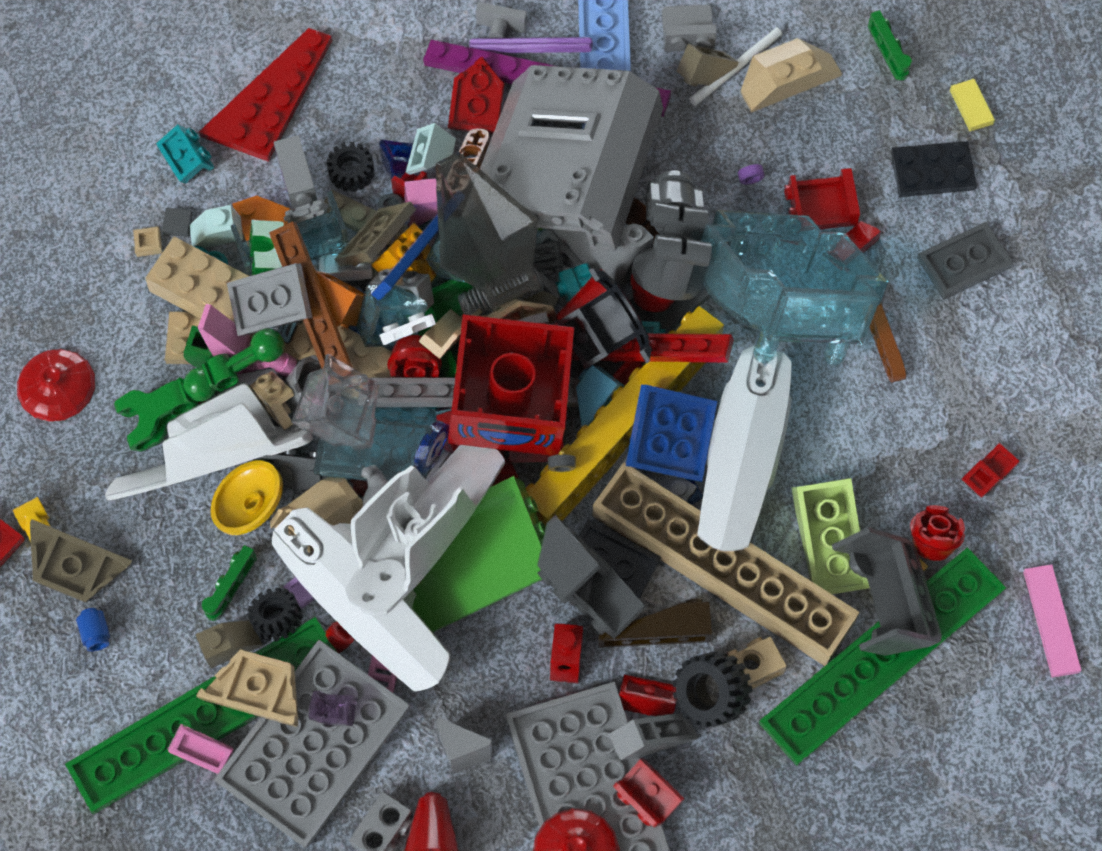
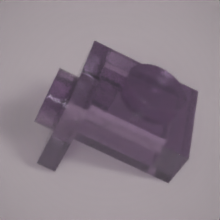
M313 691L309 704L308 718L324 725L353 726L358 698L352 695H333Z

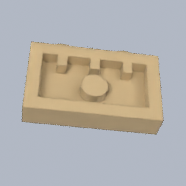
M273 371L261 375L254 383L249 385L268 414L283 430L293 425L288 416L292 412L285 401L293 397L294 392Z

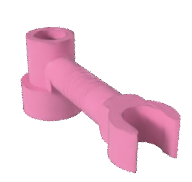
M283 353L277 361L269 363L258 360L249 365L247 370L242 369L237 373L254 372L271 367L278 374L288 377L296 366L297 360L291 355Z

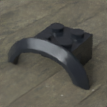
M594 268L589 269L594 280L599 282L607 291L556 322L558 326L574 327L572 349L586 369L624 344L637 338L640 354L645 362L648 363L651 357L652 345L633 306L617 283L606 272Z

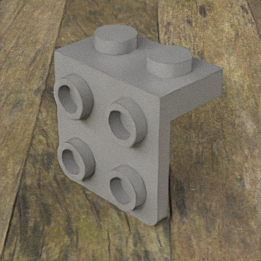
M711 6L663 7L662 24L665 52L685 51L688 44L715 49L716 24H713Z

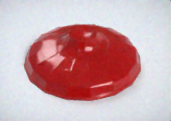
M65 349L47 350L34 356L23 367L17 380V396L23 409L34 418L48 422L66 420L79 414L89 404L95 391V374L89 362L78 353Z
M572 808L557 812L542 824L535 837L533 851H620L615 831L603 817L590 810Z

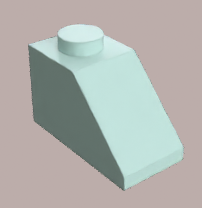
M436 123L417 129L406 173L409 175L450 161L454 153L453 149L456 138Z
M231 205L205 210L190 224L192 246L208 248L243 240L241 216Z

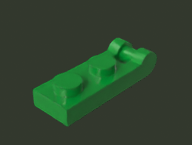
M880 10L872 12L869 18L868 29L894 78L900 81L905 80L909 74L912 62L911 57L903 54L899 39L895 38L891 32L889 20L883 17Z
M244 545L240 552H235L230 561L231 567L226 575L222 574L217 580L216 590L212 597H207L202 601V609L209 620L217 621L222 617L255 564L257 556L250 547Z

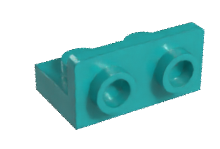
M177 124L156 145L179 182L186 184L203 168L211 171L215 167L210 160L212 158L211 154L198 142L200 139L198 134L190 127L187 129Z

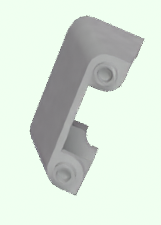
M630 224L624 227L616 251L590 249L585 232L551 229L583 264L588 263L590 269L599 270L602 268L617 283L620 289L631 282L632 266L636 255L644 249L653 247V236L643 226L638 224Z

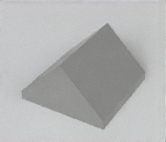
M438 717L436 721L438 735L453 774L492 759L493 747L491 739Z

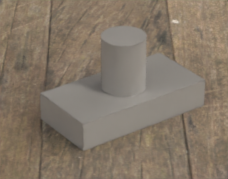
M478 2L476 20L479 25L491 27L489 38H504L506 30L525 34L527 11Z

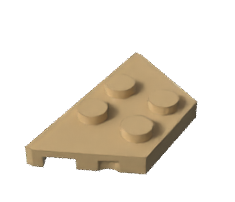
M239 650L230 659V663L222 667L214 675L216 679L205 690L201 689L197 693V697L204 701L297 727L299 724L294 666L287 662Z

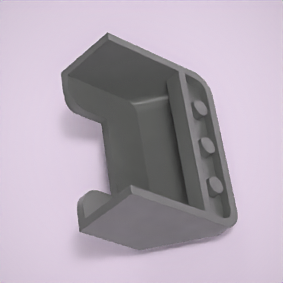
M554 515L547 522L537 564L541 570L537 574L547 585H551L554 588L553 593L564 604L569 602L574 607L576 606L586 617L590 614L594 619L590 622L591 625L601 635L606 632L615 639L647 607L609 564L559 517Z

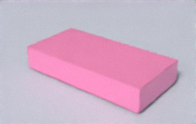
M180 724L168 748L169 753L217 774L227 763L234 750L232 746Z

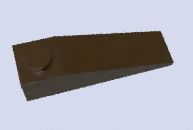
M689 599L686 603H680L632 621L615 639L606 632L603 635L598 634V648L711 642L710 602H703L701 599Z

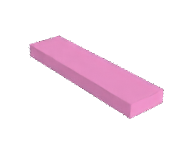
M1052 564L1025 569L1023 573L1051 677L1080 673V663Z

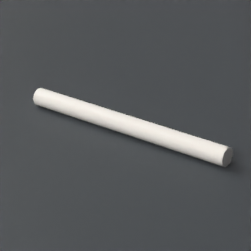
M779 28L772 30L737 59L739 63L736 68L711 85L702 87L689 98L690 102L694 106L698 105L747 65L754 55L763 52L780 38L782 31Z

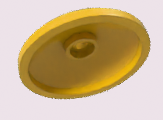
M261 460L244 463L232 470L221 481L212 498L210 512L215 526L226 534L242 535L263 525L272 516L281 499L283 481L279 471L272 464Z

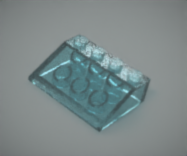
M339 398L337 402L325 408L314 465V475L366 480L361 475L362 469L369 465H376L388 481L397 473L407 470L410 466L417 468L423 478L426 477L428 468L426 462L436 434V409L425 407H361V401Z

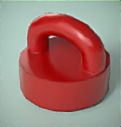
M337 621L333 622L326 630V637L337 653L343 652L354 641V638Z

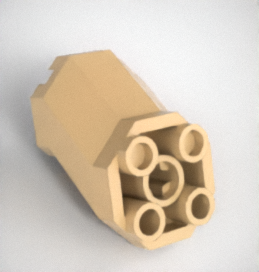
M327 477L287 506L278 509L270 521L271 529L274 527L276 529L292 510L300 508L311 509L333 526L339 523L351 524L352 518L363 508V501L344 477ZM289 525V533L291 535H296L294 533V527L292 525ZM309 545L307 549L308 553L310 555H313L314 548L311 545Z

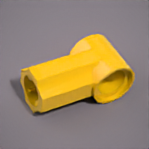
M38 497L12 509L23 531H26L29 540L31 519L50 526L47 520L49 517Z

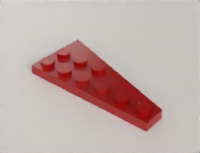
M308 28L199 131L200 137L269 162L275 151L274 141L281 140L332 43V36Z

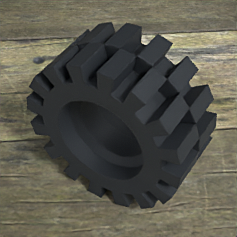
M345 142L341 143V149L338 146L334 147V153L330 151L329 159H327V169L332 184L335 183V187L338 189L342 186L345 192L348 191V188H351L352 192H356L355 187L358 186L362 190L364 189V183L369 185L371 183L370 178L373 179L375 171L373 157L369 153V149L367 147L363 149V145L360 143L355 147L354 142H350V146L347 147ZM348 161H356L361 165L360 169L354 173L343 172L341 166Z
M271 588L267 589L266 595H263L261 592L258 594L259 600L254 598L251 601L253 606L248 607V618L256 634L261 639L265 638L266 641L270 642L273 637L276 642L280 641L279 636H283L286 639L289 637L288 632L294 634L296 632L294 626L300 627V619H303V615L292 592L290 593L285 588L283 591L281 588H275V592ZM277 610H284L278 617L267 619L271 613Z

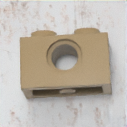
M771 636L764 640L761 637L756 638L747 644V648L739 652L737 649L727 652L728 657L735 656L738 658L737 664H744L746 660H753L758 664V668L755 670L747 668L744 670L745 675H750L751 680H748V686H752V689L783 675L787 667Z

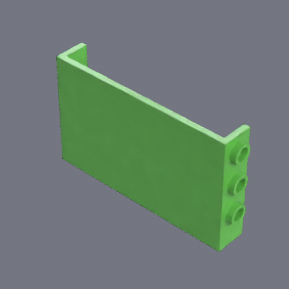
M515 476L489 488L452 543L413 589L416 597L412 608L432 632L444 628L542 580L537 574L541 570L537 564L546 527L537 518L538 506L532 496L529 497L524 482Z

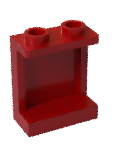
M852 168L841 169L840 177L796 181V176L790 175L788 185L784 186L785 199L790 200L791 207L788 209L789 221L794 223L796 232L850 227L858 224L860 209Z

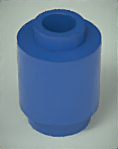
M87 608L81 611L80 615L76 618L83 646H86L89 652L99 651L108 647L110 633L104 612L96 608Z

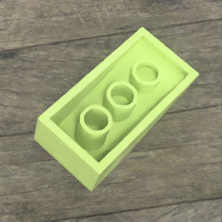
M852 479L791 487L810 581L830 594L868 589L867 578L855 574L850 568L849 554L835 551L832 548V544L860 531Z

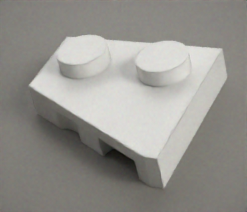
M421 312L408 317L410 323L399 327L398 322L383 327L384 333L379 335L382 344H388L435 325L433 315L424 316V313Z

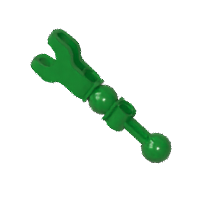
M261 329L253 335L250 347L231 358L228 354L213 356L206 363L202 364V368H195L188 372L184 379L179 377L151 393L132 390L118 398L114 402L117 414L124 417L139 416L137 427L127 435L130 450L142 452L162 442L167 434V424L169 421L198 406V401L209 400L215 395L216 390L222 392L224 389L237 384L239 381L237 372L258 360L269 363L277 361L283 355L285 349L284 338L275 329Z

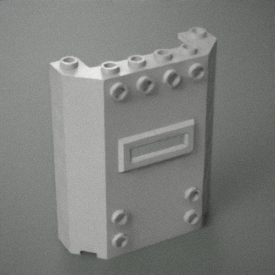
M531 65L511 86L460 219L466 239L491 241L493 235L491 224L581 231L586 233L590 249L616 251L663 111L659 90L631 71ZM534 120L586 123L583 130L532 126Z

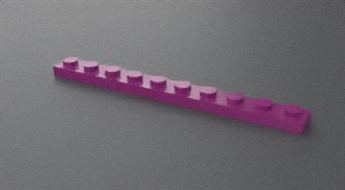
M432 39L423 58L424 66L461 73L483 56L503 83L513 84L531 65L554 66ZM654 87L659 90L663 105L661 117H664L671 98V90Z

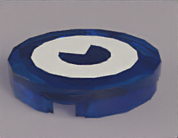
M440 420L435 421L430 426L434 429L430 435L426 434L422 438L414 456L415 465L413 467L417 468L422 474H426L431 469L434 459L440 456L448 438L449 425Z

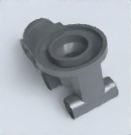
M667 171L661 173L654 181H649L645 198L646 218L650 220L651 226L655 227L659 235L655 236L653 247L644 249L636 255L632 266V274L635 281L644 290L657 297L668 300H688L698 296L704 290L707 281V273L704 266L708 267L712 244L710 242L694 240L691 237V233H705L708 224V210L704 209L702 189L695 188V183L688 174L681 171Z

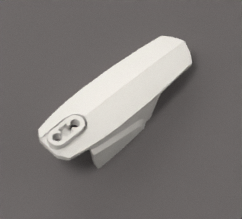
M752 346L742 351L732 377L726 383L713 426L705 465L707 476L697 536L709 546L720 551H737L748 548L767 490L774 483L785 440L792 401L789 395L792 362L784 352L775 351L770 347ZM762 357H769L771 359L767 366L763 365ZM761 381L765 386L759 387L756 385V382Z
M242 383L169 421L167 424L169 438L163 441L165 464L116 478L108 487L105 497L106 500H115L143 493L265 455H275L303 446L313 440L312 424L310 421L302 420L293 423L286 430H283L281 426L276 427L248 384Z
M460 445L428 481L422 477L417 468L410 466L407 470L397 473L364 505L351 520L353 550L359 566L345 589L350 604L360 608L365 614H372L374 616L385 615L394 609L417 586L467 523L505 465V460L497 449Z
M309 508L292 510L273 531L272 545L299 582L356 641L413 691L428 689L439 683L447 670L451 654L413 610L412 606L416 593L412 590L388 614L380 616L365 614L360 608L350 604L345 589L359 566L353 550L351 524L339 523L333 526ZM289 525H292L294 527V533L296 535H291L289 533ZM309 545H311L314 548L313 555H310L308 553L307 549Z

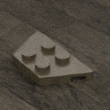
M31 519L30 540L33 582L86 603L131 565L132 560Z

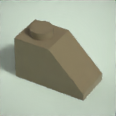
M688 44L676 72L684 77L683 81L691 86L697 87L698 84L709 86L736 68L739 62L724 51Z
M250 620L220 623L195 634L210 668L230 661L239 650L251 652L263 646Z

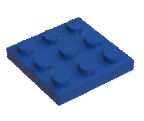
M641 384L626 466L702 482L717 401Z

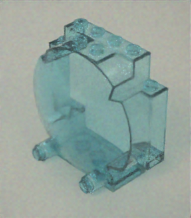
M717 210L713 223L706 224L701 241L712 244L710 262L703 276L704 286L712 299L727 313L741 323L760 332L753 350L754 358L757 361L769 363L770 360H773L780 341L827 343L823 353L825 356L824 360L830 365L838 366L844 361L850 344H863L877 306L881 303L888 280L845 233L823 232L809 216Z

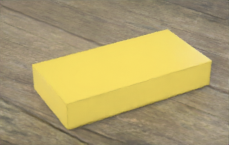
M975 79L951 86L950 92L970 132L993 125L995 119Z

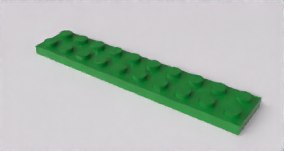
M968 547L926 581L942 638L939 643L926 648L886 656L861 651L859 645L871 640L872 631L880 627L878 621L759 720L761 727L796 766L801 764L1005 591L1006 587Z
M316 617L300 625V627L295 628L296 632L294 634L291 632L287 633L288 638L284 639L282 636L280 641H273L254 653L290 663L296 671L318 640L335 652L337 651L328 641L326 633ZM214 676L65 763V766L89 810L94 815L185 761V759L168 752V748L180 724L219 741L259 716L199 699L197 693L201 689L205 690L216 679Z

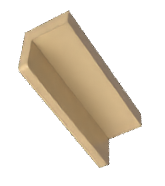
M478 308L472 315L480 316L483 311ZM450 309L422 336L419 342L440 359L460 339L462 318Z

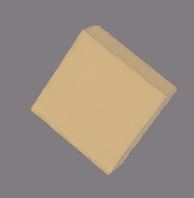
M159 226L133 230L135 254L137 257L163 253Z

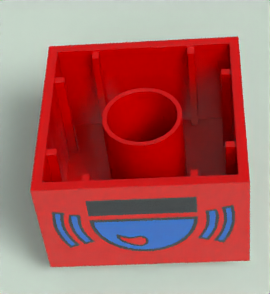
M463 314L448 444L551 456L559 455L566 422L574 327Z

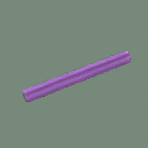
M590 37L472 38L469 42V48L493 53L591 52L593 42Z

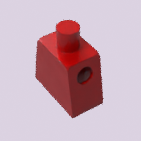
M555 623L550 662V681L578 684L584 634L583 626ZM560 665H566V666H569V667H571V668H570V669H562V668H560V667H558V666H560Z

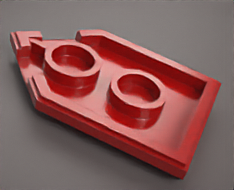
M483 56L454 78L448 129L469 132L473 129L481 128L487 130L492 135L495 131L501 115L504 83Z

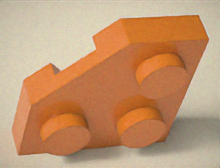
M256 195L232 204L233 208L241 216L242 232L249 251L251 220L282 221L284 225L288 224V221H284V216H286L285 212L290 209Z

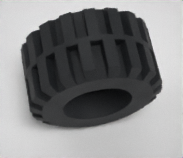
M716 651L691 657L690 660H686L681 664L682 668L677 669L675 674L678 679L673 680V687H676L673 697L678 699L679 703L676 706L678 710L684 711L682 716L686 720L692 718V724L708 728L734 721L739 718V715L745 713L747 708L744 705L750 704L751 698L748 696V693L752 692V686H748V680H751L749 674L745 675L744 670L746 667L744 664H737L738 658L735 656L728 657V653H718ZM708 675L718 685L719 698L717 703L710 699L706 691Z

